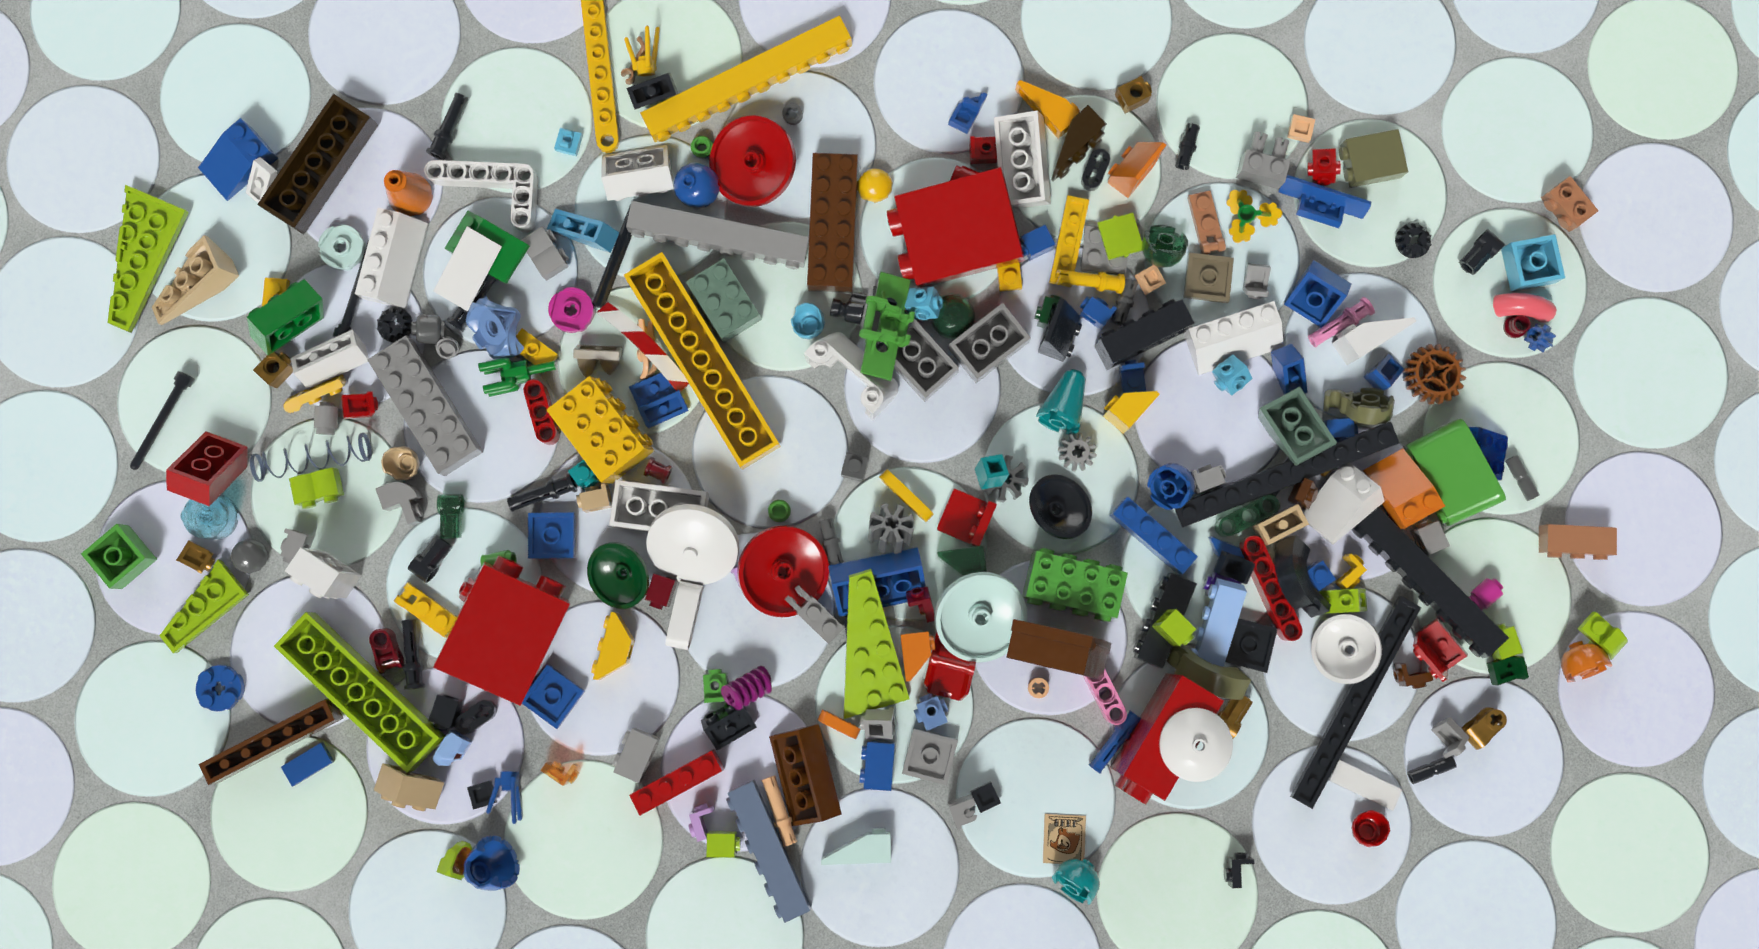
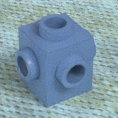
M932 693L919 698L920 702L916 703L918 709L913 711L918 723H924L926 731L948 722L945 716L948 708L944 698L939 700L938 696L933 697ZM929 707L935 708V712L932 715L927 713Z

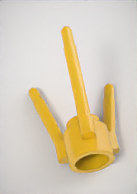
M645 26V56H639V61H636L628 37L624 38L632 62V69L637 71L638 76L647 77L655 75L657 70L659 27L655 28L652 56H650L649 26Z

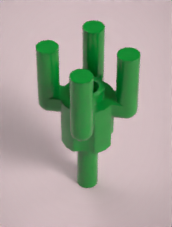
M509 358L478 363L479 371L484 372V375L500 372L502 380L501 382L483 385V392L492 397L518 391L520 388L519 384L531 380V375L556 370L555 361L528 366L527 360L513 362Z

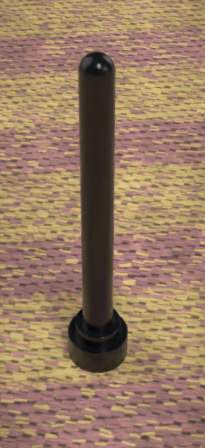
M368 242L342 322L334 329L332 335L334 338L352 330L350 325L359 301V296L355 294Z
M177 371L173 378L175 386L130 463L132 470H137L140 467L183 390H187L195 381L193 377Z

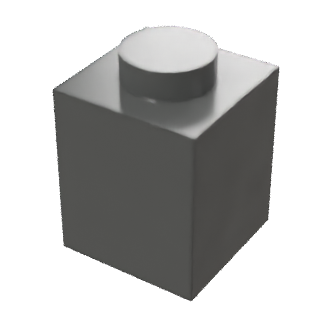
M846 452L841 477L863 482L869 458Z

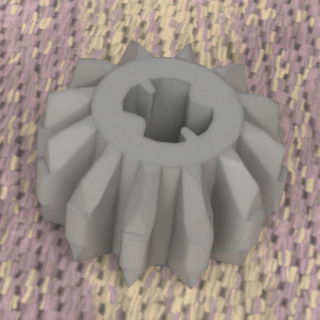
M1082 433L1078 434L1077 440L1073 434H1070V442L1064 438L1061 442L1065 447L1058 448L1059 452L1065 453L1058 457L1059 460L1066 459L1067 462L1063 466L1067 468L1071 463L1072 471L1074 472L1077 470L1078 465L1081 471H1084L1086 469L1085 463L1091 466L1093 462L1090 458L1097 456L1096 453L1090 452V450L1096 448V445L1088 446L1087 443L1091 438L1087 437L1083 441ZM1075 447H1078L1077 450H1082V453L1079 455L1080 458L1072 454Z

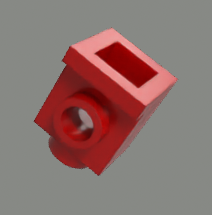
M970 136V165L997 163L996 138ZM989 146L990 150L985 151L982 147Z

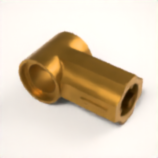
M1246 696L1242 700L1230 699L1223 711L1217 714L1228 726L1232 740L1239 732L1242 725L1241 721L1253 703Z

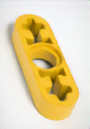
M888 469L879 476L881 481L924 522H927L934 515Z

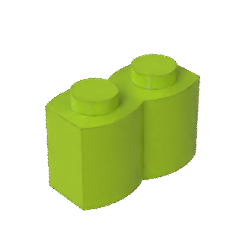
M337 468L322 469L289 478L294 505L302 506V509L315 507L317 502L323 500L324 503L336 502L338 497L344 495L339 469Z

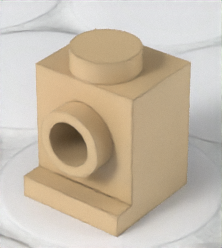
M606 483L601 484L602 489H599L598 486L585 488V492L576 495L578 507L582 508V511L586 513L612 508L609 485Z

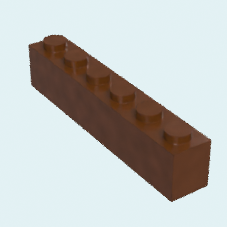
M324 699L198 765L208 785L220 783L344 718L339 708L331 700Z

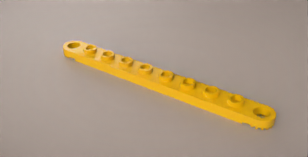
M581 0L596 143L602 152L612 153L618 149L619 134L604 0ZM605 136L614 138L611 146L606 147L602 145V140Z

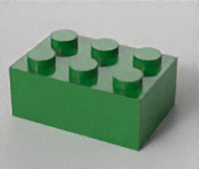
M305 279L299 283L291 284L287 291L280 295H274L267 304L261 308H254L249 313L247 322L250 337L269 356L324 319L323 299Z

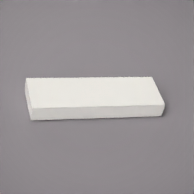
M1341 760L1338 761L1329 778V781L1394 811L1402 789Z

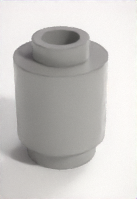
M320 402V405L315 406L314 428H316V434L335 435V429L338 427V407H334L333 402Z

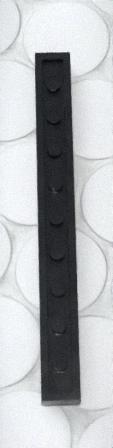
M1387 422L1338 441L1336 445L1298 465L1289 460L1192 498L1183 507L1174 509L1183 528L1299 483L1304 478H1312L1397 445L1399 440L1392 422Z
M1398 596L1378 633L1382 645V655L1378 667L1365 680L1350 685L1290 797L1313 809L1422 607L1402 596Z

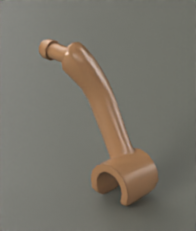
M640 36L637 37V41L642 47L635 57L636 61H639V56H645V43ZM632 64L629 68L621 71L622 77L631 75L625 81L628 85L633 84L635 81V71L632 69Z

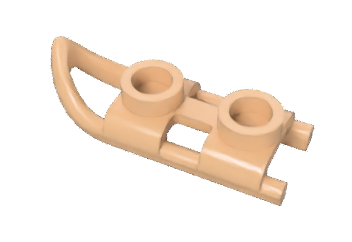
M638 319L639 324L637 325L655 341L653 323L648 321V326H645L644 319ZM638 349L637 358L640 362H643V371L640 379L644 380L651 377L657 368L652 363V367L648 372L649 362L651 361Z

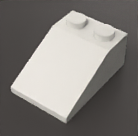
M1412 317L1362 323L1358 327L1352 324L1337 334L1338 340L1332 344L1346 365H1349L1415 323L1416 319Z
M1348 463L1330 476L1318 492L1317 498L1311 504L1309 510L1306 509L1303 514L1309 525L1334 545L1385 500L1381 487L1353 464Z

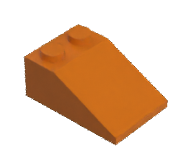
M1137 142L1133 148L1129 146L1121 156L1124 160L1120 165L1115 163L1108 172L1110 178L1107 183L1129 198L1155 166L1166 144L1163 142Z
M1403 448L1362 470L1366 476L1381 487L1385 500L1382 505L1390 519L1400 529H1405L1445 507L1433 484Z

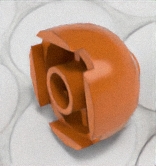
M1582 641L1569 645L1570 650L1564 653L1561 659V668L1567 682H1576L1574 677L1579 675L1582 677V680L1607 670L1606 666H1613L1604 649L1592 643L1583 644Z

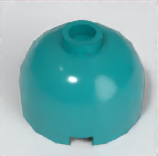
M1078 859L1066 860L1057 868L1052 876L1055 884L1059 881L1064 886L1060 890L1082 904L1087 900V905H1090L1100 887L1098 874L1094 870L1095 866L1086 859L1082 861Z

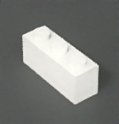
M352 329L292 357L291 362L295 376L307 389H310L367 363L369 356L366 345Z

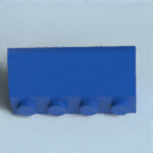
M918 547L902 550L901 553L897 554L892 552L828 566L839 617L848 615L849 575L871 569L883 608L908 603L907 591L916 587H926Z

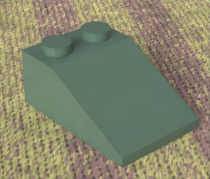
M1300 387L1259 408L1258 419L1269 436L1295 465L1337 444Z

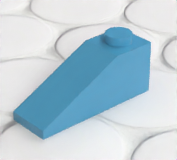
M558 209L554 210L547 227L548 230L550 229L554 233L611 253L619 235L618 231L602 221Z

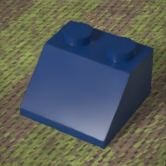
M1313 260L1300 277L1284 305L1322 328L1347 297L1352 283Z

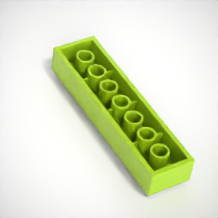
M305 612L274 645L289 662L406 773L415 771L446 736L438 728H435L434 724L429 722L425 715L316 612Z

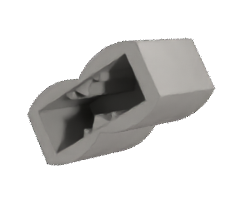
M542 226L521 239V241L530 246L527 254L546 281L569 267L566 262L569 257L562 247L560 249L557 248L555 242L558 240L550 229L546 231Z

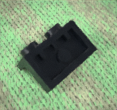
M725 703L724 707L717 711L709 712L701 720L704 732L717 751L757 728L744 705L743 709L737 710Z

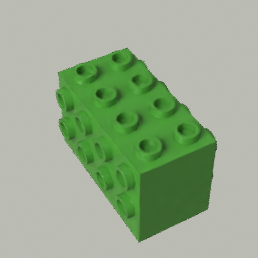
M1041 548L1039 551L1031 554L1022 593L1023 598L1027 599V603L1038 606L1043 603L1050 604V609L1065 611L1067 608L1072 610L1071 614L1083 617L1092 614L1095 615L1094 619L1104 622H1111V619L1118 618L1128 572L1122 571L1123 567L1112 564L1106 565V567L1099 566L1100 562L1092 559H1086L1082 562L1077 560V556L1067 553L1057 556L1054 555V550Z

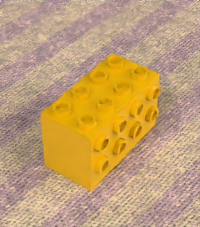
M588 376L550 406L547 412L601 483L613 484L615 480L620 479L655 450L651 446L653 442L646 433L642 434L639 431L638 427L640 425L632 415L629 417L624 411L626 409L624 403L611 394L613 389L606 380L602 381L600 378Z

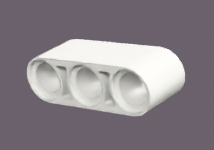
M685 581L679 582L666 636V646L689 650L702 597L703 585Z

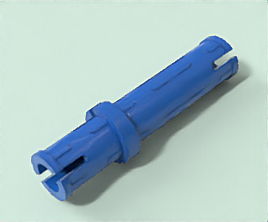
M1129 710L1126 720L1119 726L1116 725L1114 727L1115 731L1088 765L1101 774L1126 739L1129 740L1131 737L1130 733L1140 722L1141 718Z

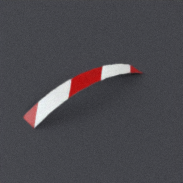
M607 302L596 312L626 336L656 366L676 391L680 390L681 392L689 385L684 374L649 335L619 309Z

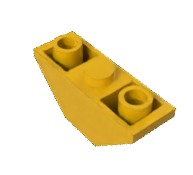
M611 612L610 616L607 615L604 621L605 636L599 640L597 651H600L599 658L594 660L591 673L594 674L593 679L595 680L605 678L630 662L635 640L621 615L617 612Z

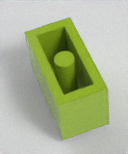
M1177 609L1167 610L1152 625L1171 646L1187 645L1194 638L1192 633L1196 630Z

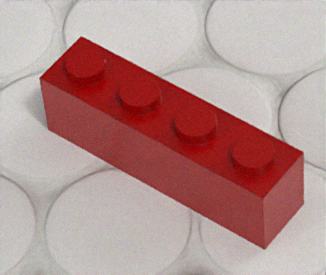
M715 749L631 793L629 796L639 816L715 776L725 768Z

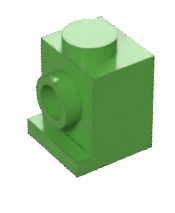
M722 669L708 670V674L703 675L704 703L725 701L721 695V688L724 685H728V673H722ZM713 681L719 683V688L717 690H713L711 688V684Z

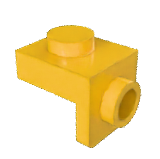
M1348 553L1342 558L1351 568L1335 582L1340 589L1354 588L1361 581L1359 577L1367 571L1363 566L1364 561L1358 555Z

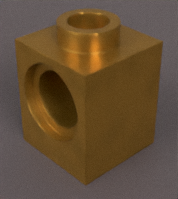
M1140 76L1118 87L1115 97L1126 114L1148 103L1152 96V89L1150 84ZM1130 91H1137L1140 97H1133Z
M273 352L269 356L267 355L253 371L269 386L278 388L293 373V368L290 364L291 358L283 352L280 354ZM279 363V370L273 373V366Z

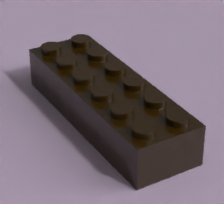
M332 94L257 205L304 235L372 136L378 124L364 112L337 95Z

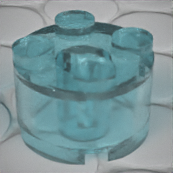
M221 495L210 506L190 499L180 515L186 530L193 536L203 539L217 540L226 538L233 533L238 524V510L235 503Z

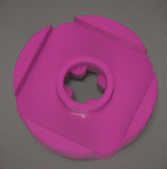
M567 287L551 298L548 313L558 329L567 333L585 331L591 324L595 308L592 299L583 290ZM572 305H575L577 312L569 316L566 308H571Z

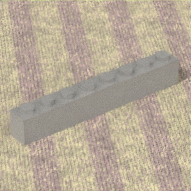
M635 201L631 202L626 225L628 232L637 238L650 236L657 242L666 243L669 240L682 247L694 245L702 251L719 250V253L722 255L732 256L733 254L742 255L741 258L751 261L755 260V258L763 259V262L766 264L776 265L777 263L786 264L785 267L796 270L799 267L804 268L809 244V237Z

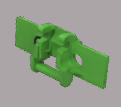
M880 272L875 296H867L866 298L868 305L863 329L859 333L861 338L866 339L860 373L889 381L892 380L898 347H905L910 343L911 336L907 335L909 323L913 322L915 312L904 314L911 280ZM875 311H879L881 314L877 332L872 331ZM876 343H885V345L887 346V351H878L876 348Z

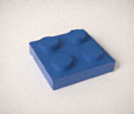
M574 512L528 513V559L575 558Z
M547 664L528 690L522 704L558 729L585 693V690Z

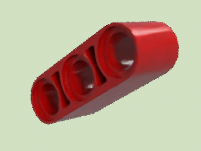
M529 380L525 383L523 392L535 435L540 442L546 445H554L560 438L558 425L548 412L542 418L537 416V411L540 408L546 407L547 410L552 406L548 389L538 380ZM540 386V393L537 396H532V388ZM551 428L553 431L552 437L545 440L543 433L546 429Z

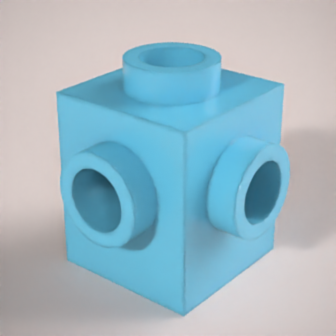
M930 286L909 288L905 303L908 313L915 312L914 319L928 320L938 318L940 309L943 307V299L937 290Z
M1233 354L1212 371L1216 379L1214 384L1222 392L1226 390L1231 396L1253 379L1247 366Z

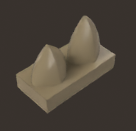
M577 345L573 349V358L577 359L579 369L586 378L592 375L597 360H600L603 370L608 375H611L617 369L619 359L622 357V347Z

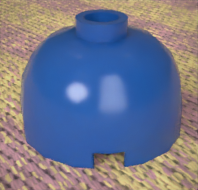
M690 163L683 166L677 172L674 179V191L677 198L684 205L693 209L710 206L716 200L720 186H718L717 174L708 166L700 163Z
M1168 463L1158 467L1151 473L1147 483L1152 493L1150 495L1151 499L1158 506L1166 510L1183 507L1192 498L1195 491V482L1191 472L1186 467L1177 463Z

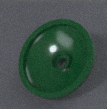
M609 542L599 546L591 554L587 564V577L593 592L602 602L613 608L627 609L643 600L649 588V573L644 560L633 548L623 543Z

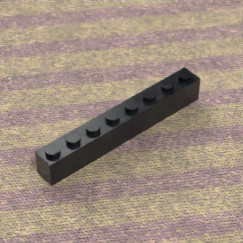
M1379 507L1352 529L1358 538H1364L1369 543L1368 547L1375 555H1380L1386 561L1385 565L1392 572H1397L1402 577L1401 581L1409 589L1413 588L1419 594L1418 598L1426 606L1430 605L1436 611L1435 615L1443 623L1447 622L1453 628L1452 632L1458 639H1464L1470 645L1469 650L1475 656H1481L1482 658L1490 657L1509 639Z

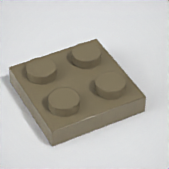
M1189 252L1183 298L1229 303L1234 258Z

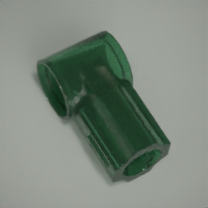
M439 494L437 496V511L440 515V538L442 539L462 538L461 514H463L465 507L463 494Z

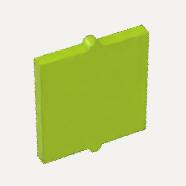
M1133 213L1118 217L1114 215L1111 219L1097 222L1108 260L1122 256L1127 258L1130 254L1144 251Z

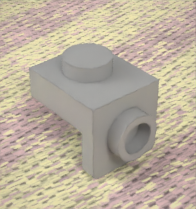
M1247 263L1243 291L1249 298L1261 299L1262 297H1268L1267 287L1271 271L1270 265Z
M1451 717L1436 723L1431 729L1447 746L1442 754L1445 758L1452 755L1458 756L1466 749L1465 744L1470 737Z

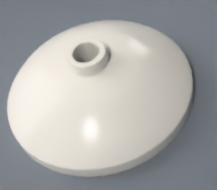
M1342 614L1327 619L1317 628L1311 643V654L1315 666L1326 678L1341 684H1354L1365 680L1376 670L1381 660L1382 645L1377 631L1369 622L1358 616ZM1350 645L1354 648L1352 654L1347 652V648Z
M1188 708L1177 712L1165 723L1160 734L1159 748L1165 765L1172 773L1184 780L1202 782L1216 777L1226 768L1232 756L1233 740L1228 726L1218 715L1206 709ZM1198 741L1203 743L1201 750H1197L1195 747Z

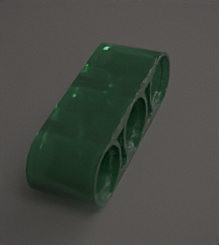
M1266 495L1223 516L1215 523L1216 533L1226 538L1263 521L1278 512L1280 509L1279 500L1273 495ZM1264 500L1271 503L1272 509L1270 512L1263 509ZM1245 510L1249 511L1252 515L1250 522L1244 521L1242 517ZM1224 521H1228L1232 525V530L1229 533L1225 532L1222 528Z

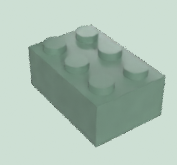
M724 258L686 281V284L723 343L762 320Z

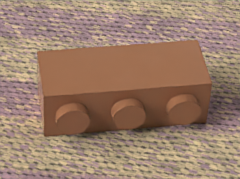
M1554 524L1540 525L1539 553H1547L1549 558H1562V554H1570V559H1585V555H1592L1593 560H1608V556L1617 555V528Z

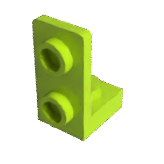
M1366 588L1319 591L1331 604L1330 611L1327 613L1367 611Z

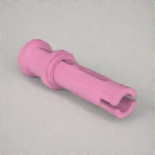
M1363 297L1353 307L1345 308L1342 315L1308 335L1310 343L1316 348L1349 325L1355 324L1356 326L1359 324V320L1367 315H1373L1375 310L1370 301Z

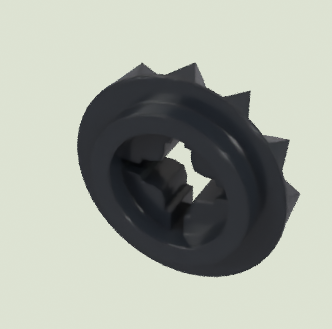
M1408 223L1398 230L1395 236V244L1398 251L1405 257L1419 258L1425 255L1432 245V235L1428 233L1427 227H1423L1419 223ZM1415 235H1419L1417 240L1419 244L1414 243L1413 245L1411 244L1410 246H1408V244L1411 241L1410 236L1414 237Z
M390 307L386 311H382L381 316L377 319L376 329L383 339L394 343L404 336H410L413 320L406 310L400 307ZM397 318V322L403 327H395L392 330V327L387 322H394Z

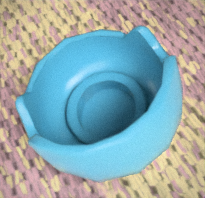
M805 302L795 307V314L791 318V324L795 334L802 339L810 340L822 333L825 319L823 312L816 305Z

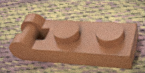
M1211 191L1189 195L1187 199L1201 253L1208 255L1211 251L1215 250L1218 252L1225 251L1226 245L1220 230ZM1213 237L1214 242L1209 243L1207 238Z

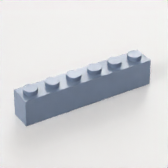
M755 779L730 790L727 793L729 796L726 798L730 810H735L738 819L735 821L739 831H744L748 839L745 841L749 853H754L757 862H754L758 874H763L767 883L764 884L768 896H773L776 905L773 907L779 919L783 918L784 923L809 912L811 905L787 851L783 847L782 840L774 826L772 817Z

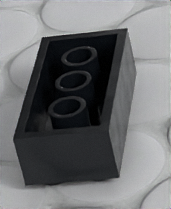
M1171 299L1162 304L1158 311L1155 312L1154 309L1143 313L1138 321L1130 319L1121 324L1122 327L1117 331L1110 329L1102 333L1101 337L1098 338L1099 341L1095 345V349L1106 370H1109L1186 332L1195 322L1183 299L1179 301Z

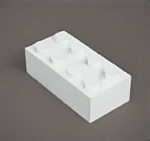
M615 480L609 526L648 532L654 519L668 508L683 504L700 505L708 508L709 493L706 491Z

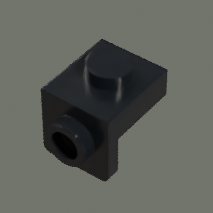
M1222 550L1213 572L1235 579L1243 584H1248L1255 563Z
M1237 852L1233 853L1234 857H1227V868H1224V880L1228 882V886L1231 888H1242L1241 864H1255L1254 859L1248 856V853Z

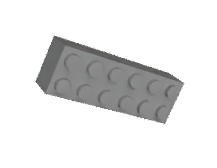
M404 336L367 359L438 474L447 476L483 453V450L413 339Z

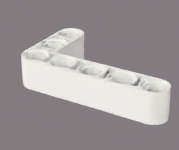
M431 160L425 165V175L438 186L512 189L511 222L523 233L534 229L536 223L538 176L528 164ZM437 169H441V174L433 177V173ZM464 170L461 177L455 178L457 171ZM486 171V175L483 178L477 179L479 172ZM508 172L507 178L499 179L501 173ZM531 173L528 180H521L523 174ZM523 195H529V199L526 202H520V198ZM528 216L525 224L520 225L518 223L521 217Z

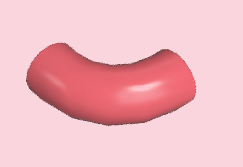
M1529 293L1499 294L1493 299L1494 311L1498 317L1524 315L1532 317L1541 323H1546L1554 318L1557 311L1556 306L1551 301L1539 295Z

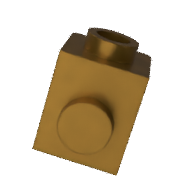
M188 540L176 561L202 574L204 570H210L215 559L212 558L213 552Z

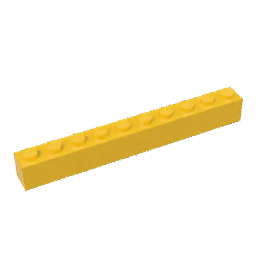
M839 15L640 112L654 142L666 141L672 134L678 131L684 132L698 121H707L716 112H725L731 108V105L737 102L743 103L757 92L764 93L772 85L784 83L790 79V76L796 73H805L812 65L817 63L823 64L831 56L847 52L852 46V38Z

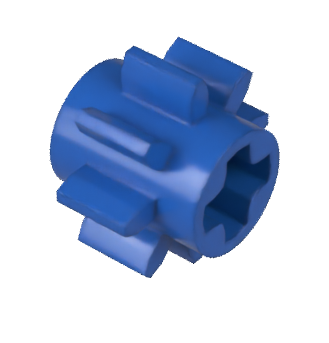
M1536 323L1535 327L1528 329L1527 337L1524 338V341L1530 343L1528 348L1533 351L1538 349L1544 352L1546 348L1553 347V338L1556 335L1550 332L1552 328L1546 324L1542 327Z

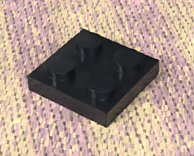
M1239 618L1225 663L1267 673L1278 628Z

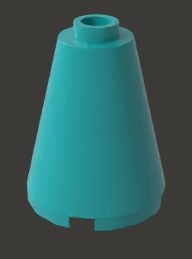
M1076 369L1065 371L1036 414V417H1039L1038 422L1055 432H1059L1060 429L1067 430L1066 434L1068 435L1079 432L1086 378L1081 371Z

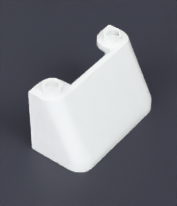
M832 333L814 342L804 352L806 362L814 369L821 365L828 366L831 369L839 361L867 385L861 393L860 399L862 405L867 409L865 414L872 421L878 417L898 393V383L893 377L889 381L860 373L864 352L842 333Z

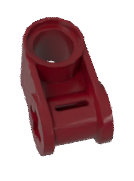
M389 628L376 629L370 634L369 643L378 672L383 674L386 670L397 666L402 668L403 664H405L404 657L394 631ZM381 633H384L387 637L384 645L379 642V635Z

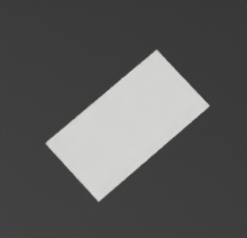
M466 227L433 292L468 311L502 246Z

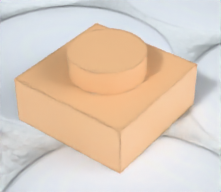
M1294 114L1291 118L1287 138L1309 143L1316 119Z
M1156 264L1135 275L1145 295L1166 284Z

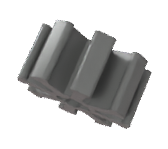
M1006 455L1004 457L1010 476L1008 480L1010 484L1004 482L1002 486L984 489L985 493L989 496L993 490L1000 488L998 502L1004 503L1006 501V489L1013 495V500L1022 495L1013 484L1023 485V487L1028 485V477L1025 479L1015 477L1017 473L1026 469L1023 462H1020L1014 470H1010L1013 456Z
M888 504L881 505L879 515L875 514L874 511L871 513L868 540L870 543L879 540V552L885 553L888 542L892 543L894 554L901 553L903 542L910 546L914 532V517L912 514L903 517L904 506L898 504L894 515L890 514Z

